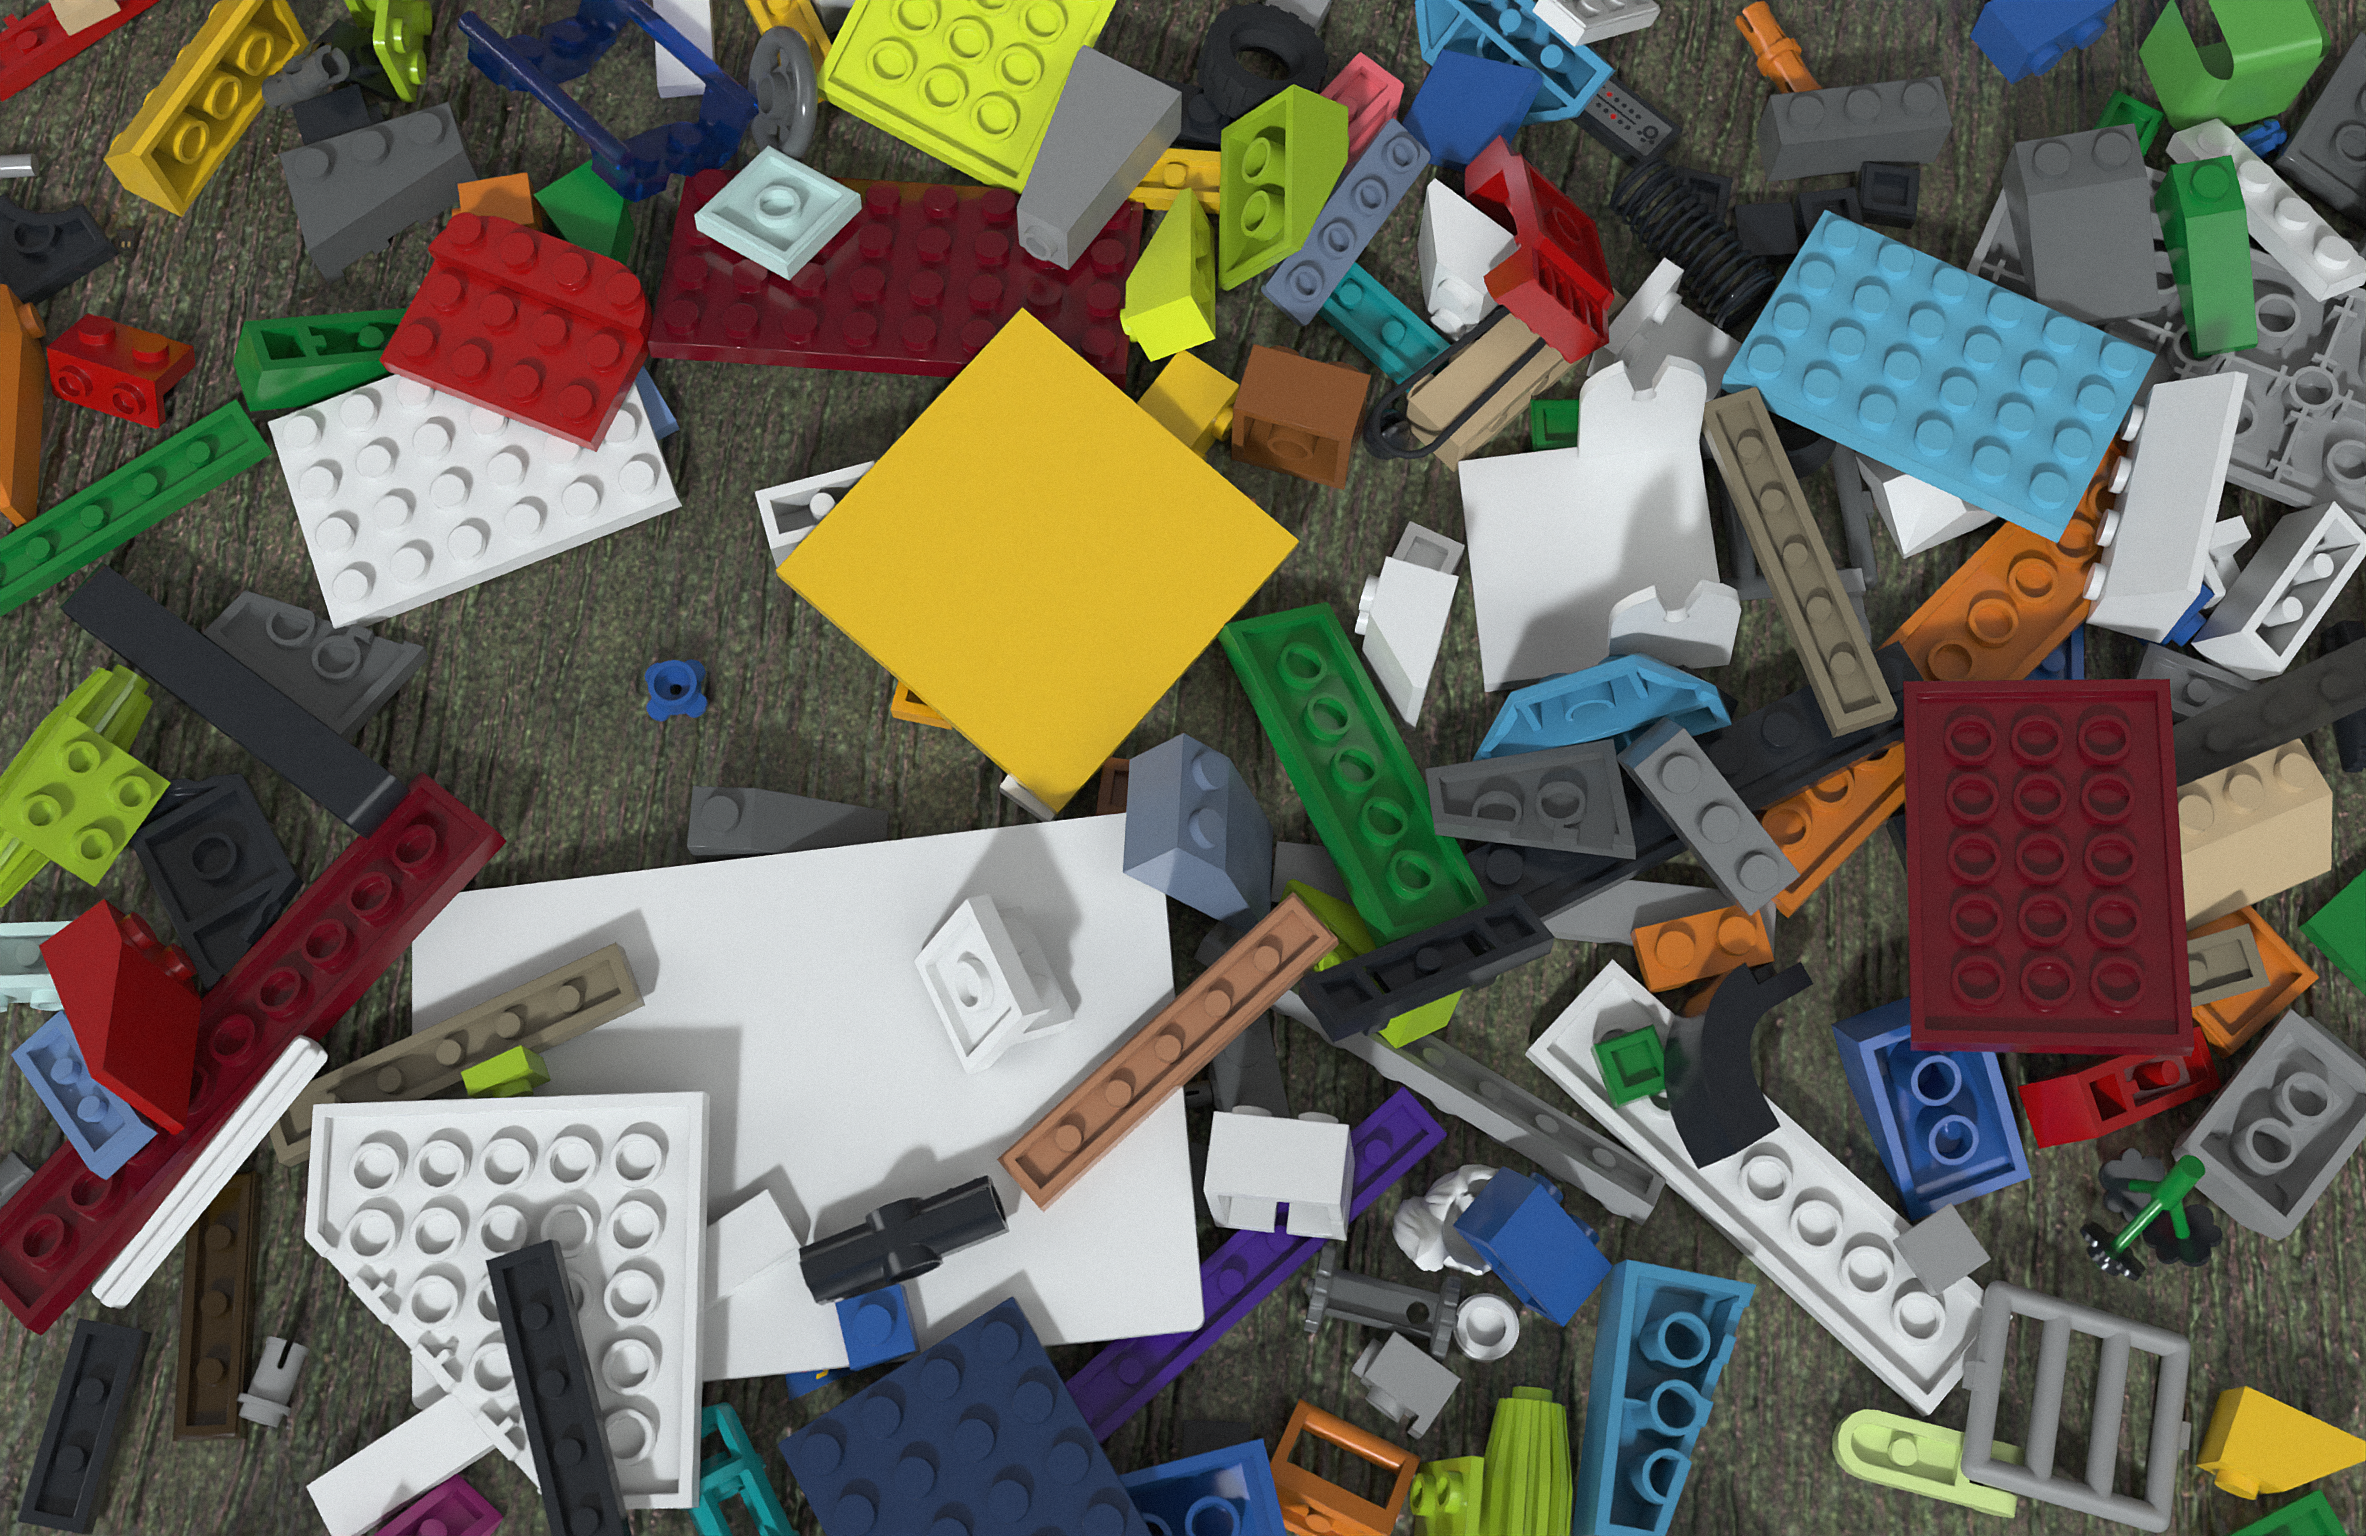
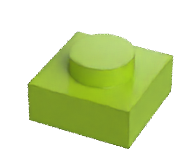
M522 1045L461 1072L468 1095L474 1099L532 1097L534 1095V1088L551 1081L543 1057Z

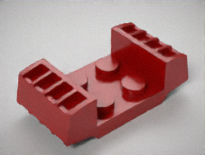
M1499 135L1466 167L1464 180L1466 198L1489 218L1514 235V241L1518 250L1484 275V282L1495 302L1499 305L1503 304L1508 308L1514 318L1517 320L1521 319L1532 333L1539 334L1550 348L1558 350L1569 364H1572L1610 343L1607 311L1615 296L1596 223L1574 203L1573 199L1568 195H1564L1554 182H1550L1544 177L1536 166L1533 167L1524 159L1520 152L1516 153L1511 149L1506 139Z

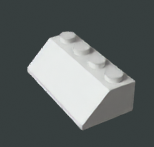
M2234 371L2154 384L2141 406L2132 404L2128 409L2120 434V439L2129 441L2126 457H2118L2108 484V491L2117 493L2113 510L2106 509L2095 539V544L2104 546L2101 562H2094L2092 564L2083 589V598L2091 600L2086 623L2161 643L2200 594L2248 374Z

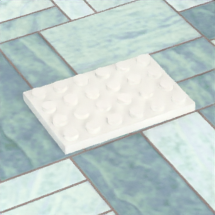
M397 374L268 422L334 629L344 626L350 628L351 624L363 628L682 506L636 380L632 384L597 452Z

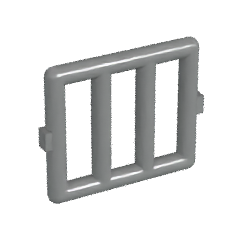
M2002 1280L1991 1282L1985 1292L1976 1360L1966 1361L1962 1388L1971 1390L1960 1466L1963 1475L1975 1482L2154 1533L2165 1531L2171 1521L2179 1450H2189L2192 1423L2182 1421L2191 1352L2190 1341L2186 1336L2177 1332ZM2011 1311L2043 1320L2024 1467L1991 1457ZM2071 1329L2103 1338L2084 1484L2051 1475ZM2130 1346L2161 1355L2144 1501L2112 1492Z

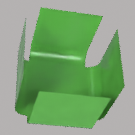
M2169 0L2138 53L2170 125L2177 131H2182L2216 118L2227 127H2232L2277 116L2289 108L2331 48L2330 36L2313 0H2208L2226 41L2195 48L2175 1Z

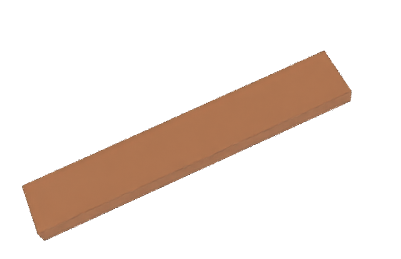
M1294 892L1291 893L997 1160L1043 1212L1046 1211L1338 946V938Z

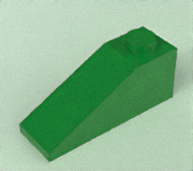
M2232 155L2171 165L2153 199L2194 357L2198 358L2255 348L2258 344L2247 213Z
M408 308L245 321L233 359V365L249 411L309 406L395 375L387 371L379 360Z

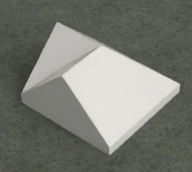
M1858 451L1855 452L1858 470L1868 490L1871 491V496L1903 559L2001 518Z

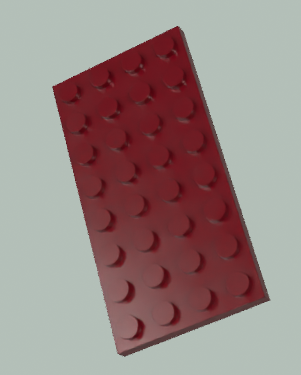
M688 167L647 341L652 358L956 378L1023 307L1116 387L1126 390L1131 341L1130 335H1126L1120 319V310L1125 308L1126 281L1140 259L1144 202L1125 200L1072 267L1067 270L1049 260L1037 259L1019 245L1017 205L1021 195L1015 192L994 187L829 177L859 193L862 209L790 280H787L697 230L694 215L741 171Z

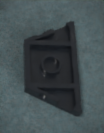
M241 773L211 776L204 781H192L188 778L168 779L167 781L170 782V785L130 839L205 988L209 991L218 984L266 933L303 884L301 876L250 781Z

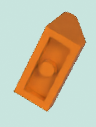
M1299 1399L1270 1463L1285 1529L1299 1536H1390L1421 1457ZM1300 1429L1397 1475L1384 1507L1375 1505L1288 1462V1456Z

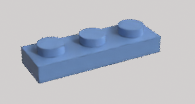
M60 1010L11 1054L87 1167L103 1179L107 1180L158 1134L143 1113L91 1078L64 1011Z

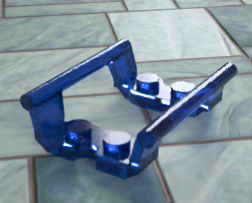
M582 0L577 15L542 26L539 40L528 35H517L505 39L472 10L465 12L458 21L459 30L468 37L467 59L497 86L503 84L511 92L518 90L530 92L590 146L592 153L591 170L621 197L635 203L665 191L670 174L687 175L692 178L705 168H721L738 151L740 140L749 121L759 114V100L644 0ZM629 19H631L706 85L698 122L692 124L690 122L678 121L665 124L620 141L562 90L558 84L590 72L594 62L598 61L610 46L615 45L618 34Z

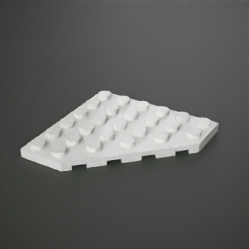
M704 1091L313 1104L304 1238L321 1257L328 1258L350 1282L348 1286L383 1324H388L411 1349L410 1353L446 1392H451L475 1418L473 1422L509 1461H514L536 1484L539 1494L542 1496L486 1260L553 1239L560 1243L625 1509L699 1508L710 1095Z

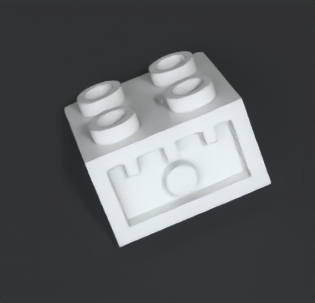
M1664 258L1609 326L1610 343L1593 352L1586 375L1592 377L1598 371L1623 360L1634 381L1635 390H1645L1653 386V377L1666 356L1670 354L1690 359L1703 367L1707 383L1705 402L1714 400L1721 387L1724 373L1742 344L1680 304L1682 297L1676 291L1684 270Z

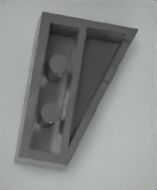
M449 102L279 154L307 250L329 286L345 276L342 269L369 251L377 255L391 246L388 239L415 221L423 225L459 201L458 184L479 180L467 140Z

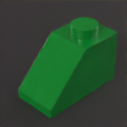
M592 158L534 194L547 225L558 239L609 257L627 266L635 233V226L627 207L633 204L634 200L616 173L607 177Z

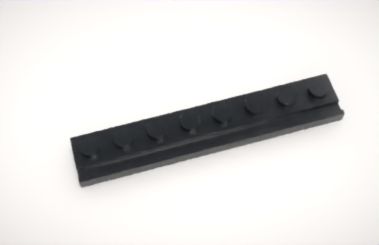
M1899 640L1873 653L1897 708V712L1891 720L1833 738L1811 684L1731 723L1732 725L1723 727L1695 741L1754 817L1904 742L1903 681H1924ZM1628 774L1621 779L1636 847V860L1490 842L1464 855L1490 904L1519 893L1540 920L1545 922L1687 851L1688 848Z

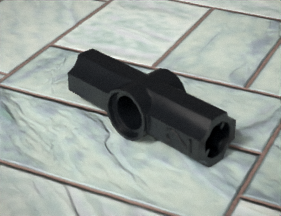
M985 1175L924 1200L921 1197H911L877 1208L865 1217V1223L799 1248V1265L805 1284L809 1288L815 1303L822 1306L842 1297L858 1293L883 1281L889 1284L899 1283L931 1272L943 1264L942 1258L1010 1232L1007 1215L992 1179Z

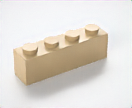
M1614 288L1615 298L1607 311L1608 327L1625 308L1627 300ZM1511 313L1494 324L1478 340L1474 339L1450 357V365L1436 377L1429 373L1412 387L1407 395L1409 403L1406 414L1410 431L1425 446L1432 443L1523 356L1541 336L1537 333H1532L1521 319L1517 320ZM1546 344L1541 351L1433 453L1455 472L1458 469V461L1469 460L1526 410L1530 399H1538L1585 357L1569 364L1558 350L1550 348Z

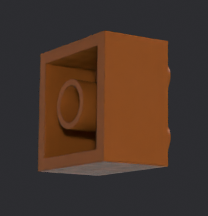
M1253 344L1233 406L1231 459L1344 490L1363 431L1371 375L1360 373L1357 368L1344 362L1333 361L1323 363L1302 357L1297 351L1285 346H1271L1268 348Z

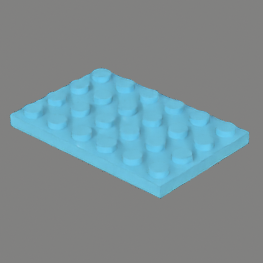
M1825 210L1724 373L1720 388L1734 394L1757 387L1766 410L2058 543L2151 367L2156 354Z

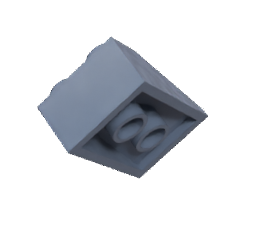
M1182 733L1130 759L1123 873L1247 934L1271 912L1273 826L1231 759Z

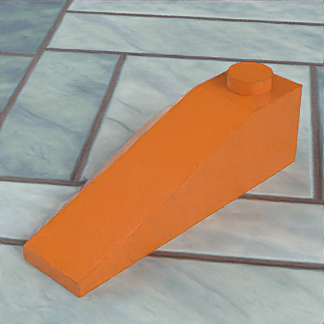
M0 284V511L17 528H20L37 517L46 359L39 338L46 335V329L40 314L31 302L23 304L6 284Z

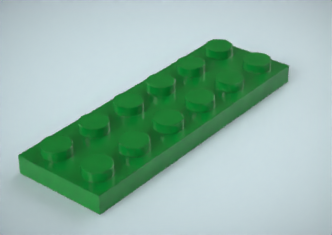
M1329 602L1226 623L1218 639L1377 949L1490 904L1455 838L1435 835L1428 787Z

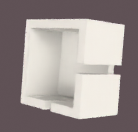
M1236 1106L1232 1108V1113L1214 1111L1203 1190L1215 1226L1274 1233L1278 1202H1288L1290 1206L1287 1234L1346 1240L1355 1168L1349 1125L1338 1124L1339 1121L1334 1116L1316 1112L1302 1113L1298 1116V1120L1272 1117L1270 1111L1255 1106Z

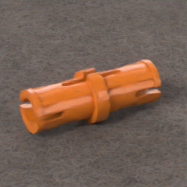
M1759 1L1745 8L1742 13L1748 19L1747 21L1741 15L1736 17L1734 22L1736 27L1741 31L1758 57L1756 65L1763 76L1768 75L1771 77L1781 94L1822 89L1801 59L1800 54L1802 50L1795 38L1790 40L1786 36L1766 2Z

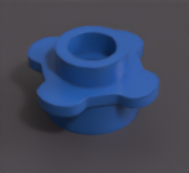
M693 659L685 662L669 660L663 663H655L646 670L645 681L648 684V690L651 695V700L647 703L646 709L652 719L662 722L671 715L687 714L691 718H697L704 714L708 707V701L702 695L701 681L705 678L706 671L699 661ZM674 686H680L682 691L678 695L671 694V689Z

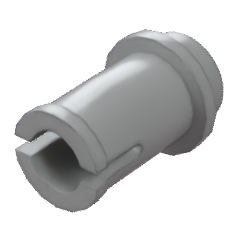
M271 1336L267 1337L265 1342L267 1345L248 1393H240L237 1399L243 1403L239 1416L272 1427L279 1426L283 1415L290 1416L292 1409L287 1407V1403L304 1359L308 1356L310 1349L293 1342L283 1368L278 1369L277 1364L287 1340Z

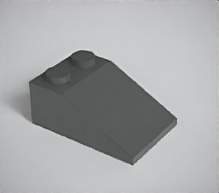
M2135 124L2014 143L2001 174V179L2029 299L2090 326L2157 316L2160 310L2148 176Z

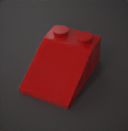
M103 899L40 944L39 947L91 1078L175 1136L186 1128L202 1005L201 998L191 978L197 973V970L189 956L177 944L171 943L166 947L159 942L152 928L139 914L131 912L126 916L106 899Z

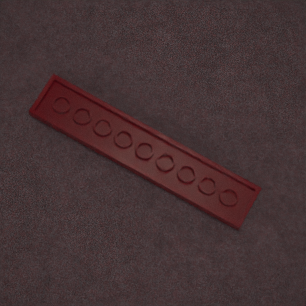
M421 771L406 786L410 793L373 836L367 840L359 835L201 1000L202 1005L186 1128L174 1136L146 1116L158 1134L107 1180L87 1167L70 1140L67 1139L0 1209V1300L25 1328L40 1336L50 1328L143 1229L211 1139L296 1036L302 1035L318 1043L507 841L492 826Z

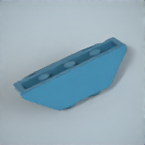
M1415 0L1421 55L1432 67L1442 49L1538 71L1544 82L1520 127L1579 117L1616 71L1589 43L1574 47L1532 10L1539 0Z
M1641 651L1630 655L1617 654L1604 658L1598 665L1569 674L1554 673L1542 678L1537 684L1511 692L1474 756L1473 761L1610 739L1614 740L1616 755H1618L1664 717L1684 727L1691 737L1732 724L1729 713L1715 685Z

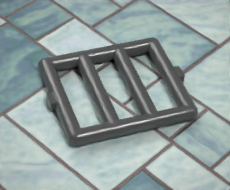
M1808 428L1776 430L1784 451L1805 448L1823 436ZM1700 436L1701 460L1713 459L1733 576L1730 578H1719L1720 583L1736 589L1740 601L1774 598L1765 576L1757 575L1751 543L1705 436ZM1837 442L1831 459L1851 568L1836 570L1861 568L1865 588L1870 590L1878 582V573L1868 520H1871L1875 513L1871 491L1862 492L1855 450ZM1798 479L1797 481H1798V483H1799V485H1800V488H1801V490H1802L1801 479Z

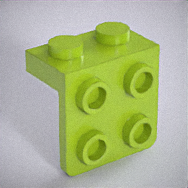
M344 0L357 27L374 28V49L401 101L415 103L418 85L425 84L427 77V64L422 46L424 35H430L432 31V10L428 0Z

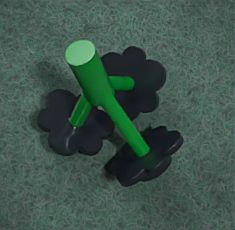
M2125 1148L2119 1153L2118 1160H2107L2100 1166L2098 1179L2101 1186L2106 1190L2103 1195V1205L2108 1211L2120 1212L2123 1220L2129 1224L2118 1235L2107 1232L2101 1225L2093 1221L2089 1225L2084 1224L2079 1229L2083 1238L2090 1244L2086 1248L2088 1255L2099 1268L2110 1275L2118 1276L2122 1273L2127 1278L2138 1281L2146 1269L2133 1256L2134 1253L2129 1244L2141 1232L2145 1244L2152 1249H2156L2157 1259L2163 1264L2169 1265L2180 1261L2189 1267H2200L2211 1259V1248L2220 1245L2223 1241L2222 1230L2214 1225V1216L2208 1207L2193 1204L2184 1208L2182 1203L2184 1196L2205 1174V1166L2202 1161L2193 1155H2184L2165 1175L2164 1166L2158 1158L2154 1156H2141L2138 1150ZM2159 1214V1220H2153Z

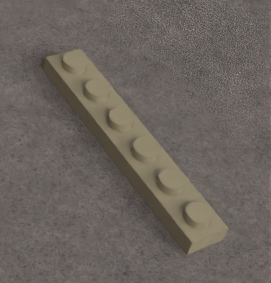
M1757 387L1705 402L1702 431L1833 738L1893 719L1897 712L1896 705Z
M615 942L310 1081L269 1130L278 1162L292 1167L310 1159L313 1104L439 1100L466 1087L461 1072L519 1045L528 1048L536 1054H540L645 1006L624 948Z

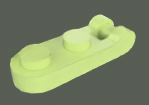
M1868 1409L1847 1415L1836 1425L1832 1436V1451L1837 1463L1848 1474L1862 1480L1967 1506L1987 1514L2007 1518L2015 1517L2017 1496L2011 1494L2010 1491L1986 1484L1980 1486L1969 1483L1970 1480L1963 1475L1960 1466L1965 1432L1879 1410ZM1993 1440L1991 1457L2022 1466L2025 1450L2015 1445Z

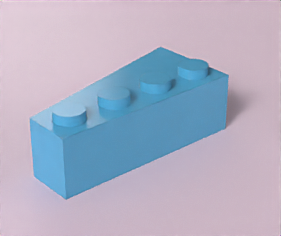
M1626 1259L1612 1265V1269L1603 1278L1572 1536H1666L1692 1464L1689 1458L1700 1428L1706 1426L1714 1403L1710 1400L1722 1367L1729 1362L1737 1339L1734 1337L1743 1309L1749 1306L1756 1287L1755 1284Z

